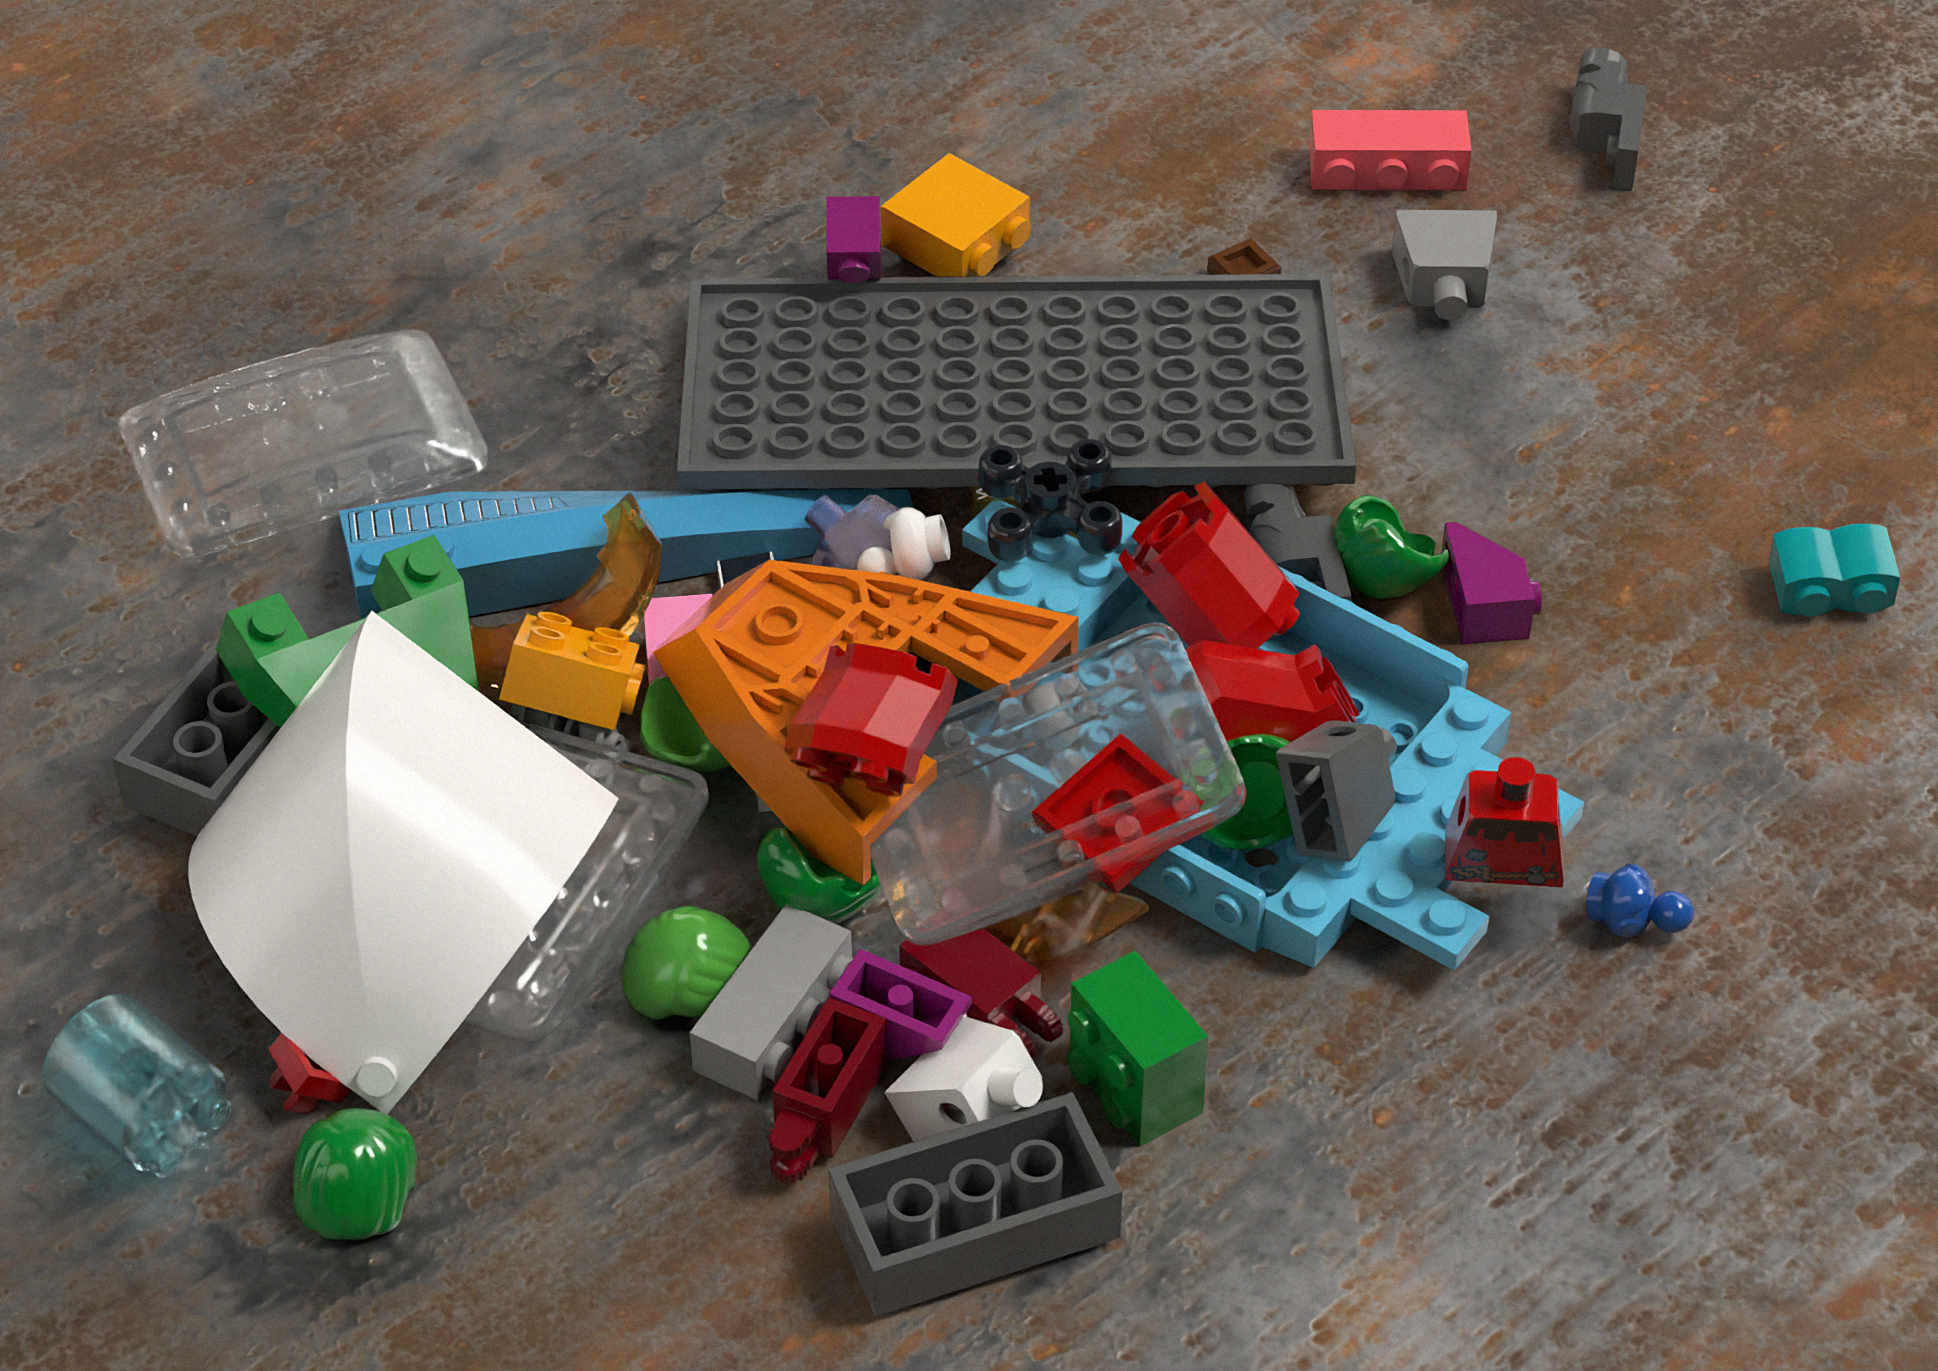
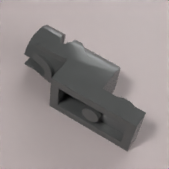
M1595 47L1585 50L1580 58L1570 114L1571 133L1578 148L1589 152L1606 154L1604 166L1615 167L1612 188L1632 191L1647 86L1629 84L1627 61L1618 52Z
M1290 484L1248 485L1243 493L1246 508H1242L1247 531L1276 565L1293 574L1302 576L1307 581L1342 599L1351 601V593L1341 554L1336 547L1331 515L1306 517L1298 502L1295 489Z

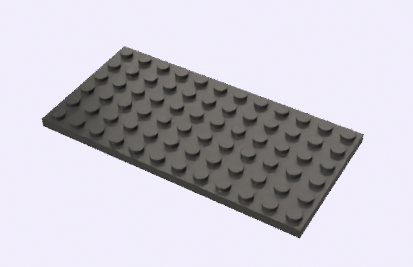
M1330 274L881 277V279H867L860 283H847L840 279L828 278L691 279L677 461L678 489H698L701 491L755 489L766 491L774 488H810L813 490L829 488H868L879 490L886 487H922L925 489H938L941 487L981 488L978 480L979 459L983 452L991 446L1007 445L1013 447L1020 453L1023 464L1030 469L1038 463L1047 461L1059 462L1065 465L1069 449L1074 443L1083 439L1101 441L1108 447L1111 453V477L1105 487L1133 485L1164 487L1166 485H1197L1205 482L1209 487L1257 484H1316L1319 486L1355 484L1356 460Z

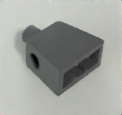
M1328 721L1276 752L1298 855L1350 862L1355 858L1394 805L1395 790L1389 760L1396 754L1397 744L1394 737L1387 730L1372 724Z

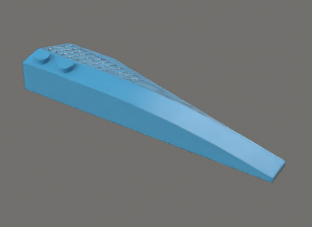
M908 489L460 491L426 495L340 510L338 512L361 620L366 618L371 611L376 614L382 612L381 607L370 591L383 553L431 535H435L462 577L468 616L714 573L717 572V561L772 552L774 560L780 561L891 541L890 530L884 528L885 519L890 514L904 507L914 508Z

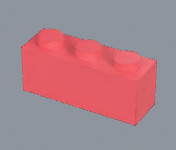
M1312 110L1309 142L1312 190H1467L1471 158L1467 110Z

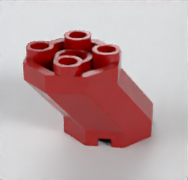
M1205 482L1194 486L1199 494L1195 497L1189 498L1183 490L1171 495L1136 527L1131 536L1138 543L1134 553L1131 555L1124 548L1118 560L1125 573L1145 593L1186 644L1190 647L1201 640L1258 649L1272 635L1279 636L1288 631L1296 623L1300 615V611L1294 606L1300 593L1288 576L1276 565Z
M1201 640L1183 650L1182 661L1177 664L1183 679L1178 683L1180 692L1193 714L1196 715L1203 711L1213 729L1207 732L1212 747L1241 736L1254 734H1269L1292 742L1325 722L1335 720L1356 723V717L1360 715L1333 665L1326 656L1322 658L1321 650L1316 644L1296 655H1289Z
M860 643L847 644L845 651L839 645L830 646L822 674L790 724L784 750L791 755V763L808 769L807 777L812 780L829 785L842 786L844 778L866 781L865 788L872 792L891 797H901L905 784H915L920 760L952 705L958 680L947 667L933 662L929 674L918 670L915 666L917 656L903 651Z

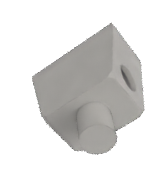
M1396 210L1392 255L1410 304L1414 306H1435V312L1440 318L1456 320L1466 313L1467 307H1479L1485 303L1497 211Z

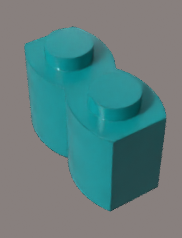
M1852 524L1831 531L1817 527H1797L1773 534L1768 562L1781 612L1812 617L1837 608L1849 612L1873 613L1895 605L1900 575L1886 527L1876 524Z

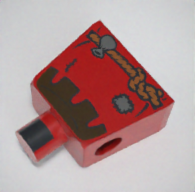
M1521 757L1504 759L1499 764L1498 771L1474 770L1467 773L1445 827L1444 880L1563 888V833L1557 779L1550 774H1536L1534 765Z

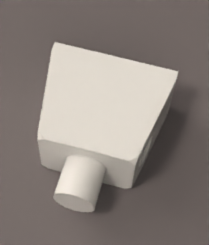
M963 1017L942 1050L922 1054L884 1093L913 1142L1005 1114L1020 1107H1031L1039 1101L1042 1095L1043 1084L1040 1072L1020 1037L1013 1030Z

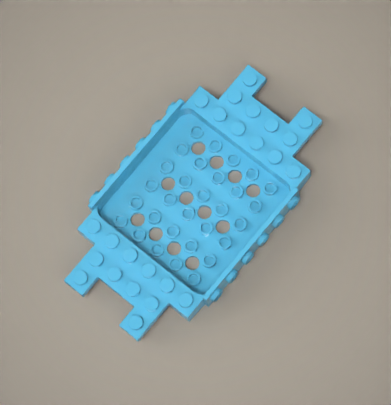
M994 498L962 529V546L998 564L970 592L1078 616L1077 666L1071 672H1068L1049 662L1031 682L1050 680L1057 683L1065 676L1070 675L1084 689L1093 707L1107 708L1114 713L1115 718L1111 722L1105 721L1091 724L1085 720L1080 740L1075 744L1081 749V754L1078 757L1058 760L1045 750L1046 740L1038 733L1033 724L1029 734L1023 740L1005 742L999 739L992 730V721L1000 705L999 699L955 676L958 682L952 705L927 747L925 754L958 777V788L1056 842L1035 824L1031 812L1120 733L1180 783L1185 785L1186 775L1179 769V765L1185 760L1196 758L1204 750L1212 747L1207 732L1213 729L1203 711L1196 715L1192 713L1178 687V683L1183 679L1177 664L1182 661V651L1189 646L1145 593L1125 573L1118 560L1124 548L1131 555L1134 553L1138 543L1131 536L1141 522L1120 513L1123 519L1121 543L1115 551L1107 555L1098 556L1087 553L1080 547L1078 540L1068 534L1056 538H1042L1035 535L1031 551L1025 558L1015 562H1004L997 559L988 547V522L992 515L1000 509L1016 507L998 498ZM1279 567L1300 593L1294 603V606L1300 611V615L1296 623L1288 631L1279 636L1272 635L1258 649L1296 655L1315 644L1321 650L1322 658L1325 656L1328 658L1353 699L1360 714L1356 717V723L1377 725L1391 733L1396 741L1397 752L1389 760L1395 790L1394 805L1355 858L1350 862L1298 855L1293 835L1284 842L1262 847L1274 852L1278 856L1279 861L1275 865L1257 868L1250 865L1244 857L1253 849L1232 850L1218 847L1214 843L1206 841L1198 833L1197 829L1192 826L1136 876L1130 884L1254 953L1263 947L1314 968L1356 918L1455 971L1487 932L1489 915L1444 892L1453 882L1444 880L1445 827L1467 773L1474 770L1498 771V766L1503 759L1497 757V754L1507 744L1511 712L1466 689L1469 667L1466 661L1405 631L1396 624H1391L1356 606L1353 602L1342 599L1318 587L1302 576ZM1159 638H1169L1179 643L1181 649L1178 652H1167L1159 655L1149 648V644ZM914 654V656H917V660L925 673L929 674L932 663ZM1136 672L1145 676L1148 683L1144 687L1137 686L1125 689L1119 686L1115 680L1123 673ZM1024 689L1013 699L1014 702L1021 703ZM1558 788L1564 839L1582 818L1584 801Z

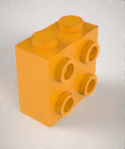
M950 153L881 205L882 246L936 277L985 276L996 263L1014 249L1020 248L1029 238L1031 231L1029 196Z
M539 612L537 617L527 614L512 646L499 700L615 730L621 712L632 715L646 669V665L635 663L640 644L629 642L627 634L615 629L597 627L594 632L573 627L571 626L572 621L569 618L556 613Z

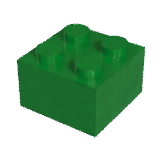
M1133 951L1072 982L1071 1012L1067 1015L1070 1027V1048L1066 1053L1067 1063L1075 1079L1083 1086L1089 1084L1102 1100L1104 1111L1111 1123L1118 1129L1125 1128L1141 1147L1203 1114L1208 1035L1136 951Z

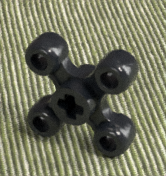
M1096 439L1079 440L1069 449L1065 465L1059 462L1047 461L1038 463L1030 469L1023 464L1020 453L1013 447L995 445L986 449L979 459L978 480L982 490L988 496L1004 499L1012 496L1019 502L1017 508L1008 507L1000 509L990 518L987 530V544L991 553L997 559L1004 562L1020 561L1031 551L1035 535L1042 538H1056L1070 531L1077 536L1080 547L1089 554L1103 556L1115 551L1121 543L1123 519L1119 510L1108 502L1096 501L1087 503L1081 498L1083 492L1099 491L1109 482L1112 456L1108 447Z

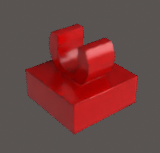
M283 1033L279 1035L268 1049L278 1065L269 1081L271 1088L292 1091L291 1096L283 1104L285 1111L304 1115L314 1108L318 1098L341 1103L351 1091L350 1088L309 1058Z

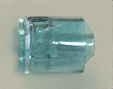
M112 994L93 1001L73 1016L56 1036L45 1058L42 1079L46 1092L130 1165L139 1171H151L158 1178H165L176 1172L183 1163L185 1155L195 1148L207 1133L219 1130L227 1122L232 1111L231 1102L225 1098L227 1087L223 1072L128 994Z

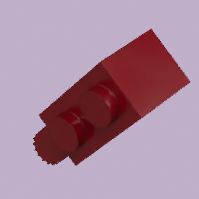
M951 904L899 944L900 966L972 996V1004L964 1017L1013 1030L1020 1037L1032 1059L1037 1053L1035 1050L1036 1046H1034L1033 1040L1029 1038V1035L1020 1029L1021 1026L1024 1025L1035 1035L1038 1034L1040 1039L1050 1043L1063 1034L1064 1029L1060 1021L1061 1018L1040 999L1041 972L954 904Z
M828 997L772 1090L774 1129L770 1130L768 1142L770 1151H773L772 1159H770L771 1175L775 1176V1180H780V1183L786 1182L788 1185L792 1182L796 1184L798 1180H803V1176H807V1170L812 1168L819 1154L830 1158L835 1156L887 1066V1027L885 1017Z

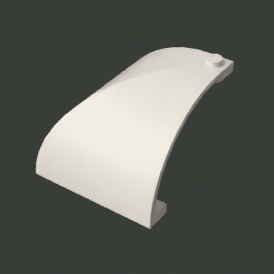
M371 611L199 833L192 845L189 857L188 878L191 895L199 920L211 944L228 971L260 1011L309 1058L372 1106L388 1115L464 1021L529 935L595 840L619 798Z

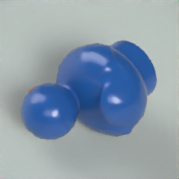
M1635 863L1625 864L1624 867L1614 871L1612 874L1596 872L1590 881L1586 898L1588 918L1594 921L1605 922L1610 931L1621 938H1634L1638 936L1651 921L1660 930L1667 933H1679L1685 930L1693 921L1694 907L1691 900L1685 894L1677 891H1666L1655 897L1653 884L1644 868Z

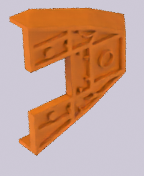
M767 560L726 583L652 653L707 739L812 856L864 886L871 878L870 846L937 778V761L923 754L915 784H905L901 797H891L872 792L865 788L866 781L844 778L842 786L821 783L807 777V768L790 762L791 755L784 750L790 724L822 674L830 646L839 645L845 651L847 644L860 643L903 651L909 654L912 652L931 663L947 667L953 675L1009 704L1049 662L1068 672H1071L1077 666L1079 617L899 575Z

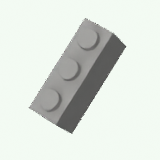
M785 904L691 1030L690 1043L693 1071L758 1100L772 1080L778 1082L793 1057V1051L803 1037L806 1036L827 1001L829 993L852 961L851 930L807 911L798 910Z

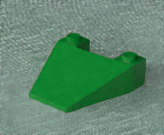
M435 535L383 553L370 591L382 609V612L377 613V615L479 692L464 581ZM279 592L228 611L216 651L244 697L281 728L366 618L309 639Z

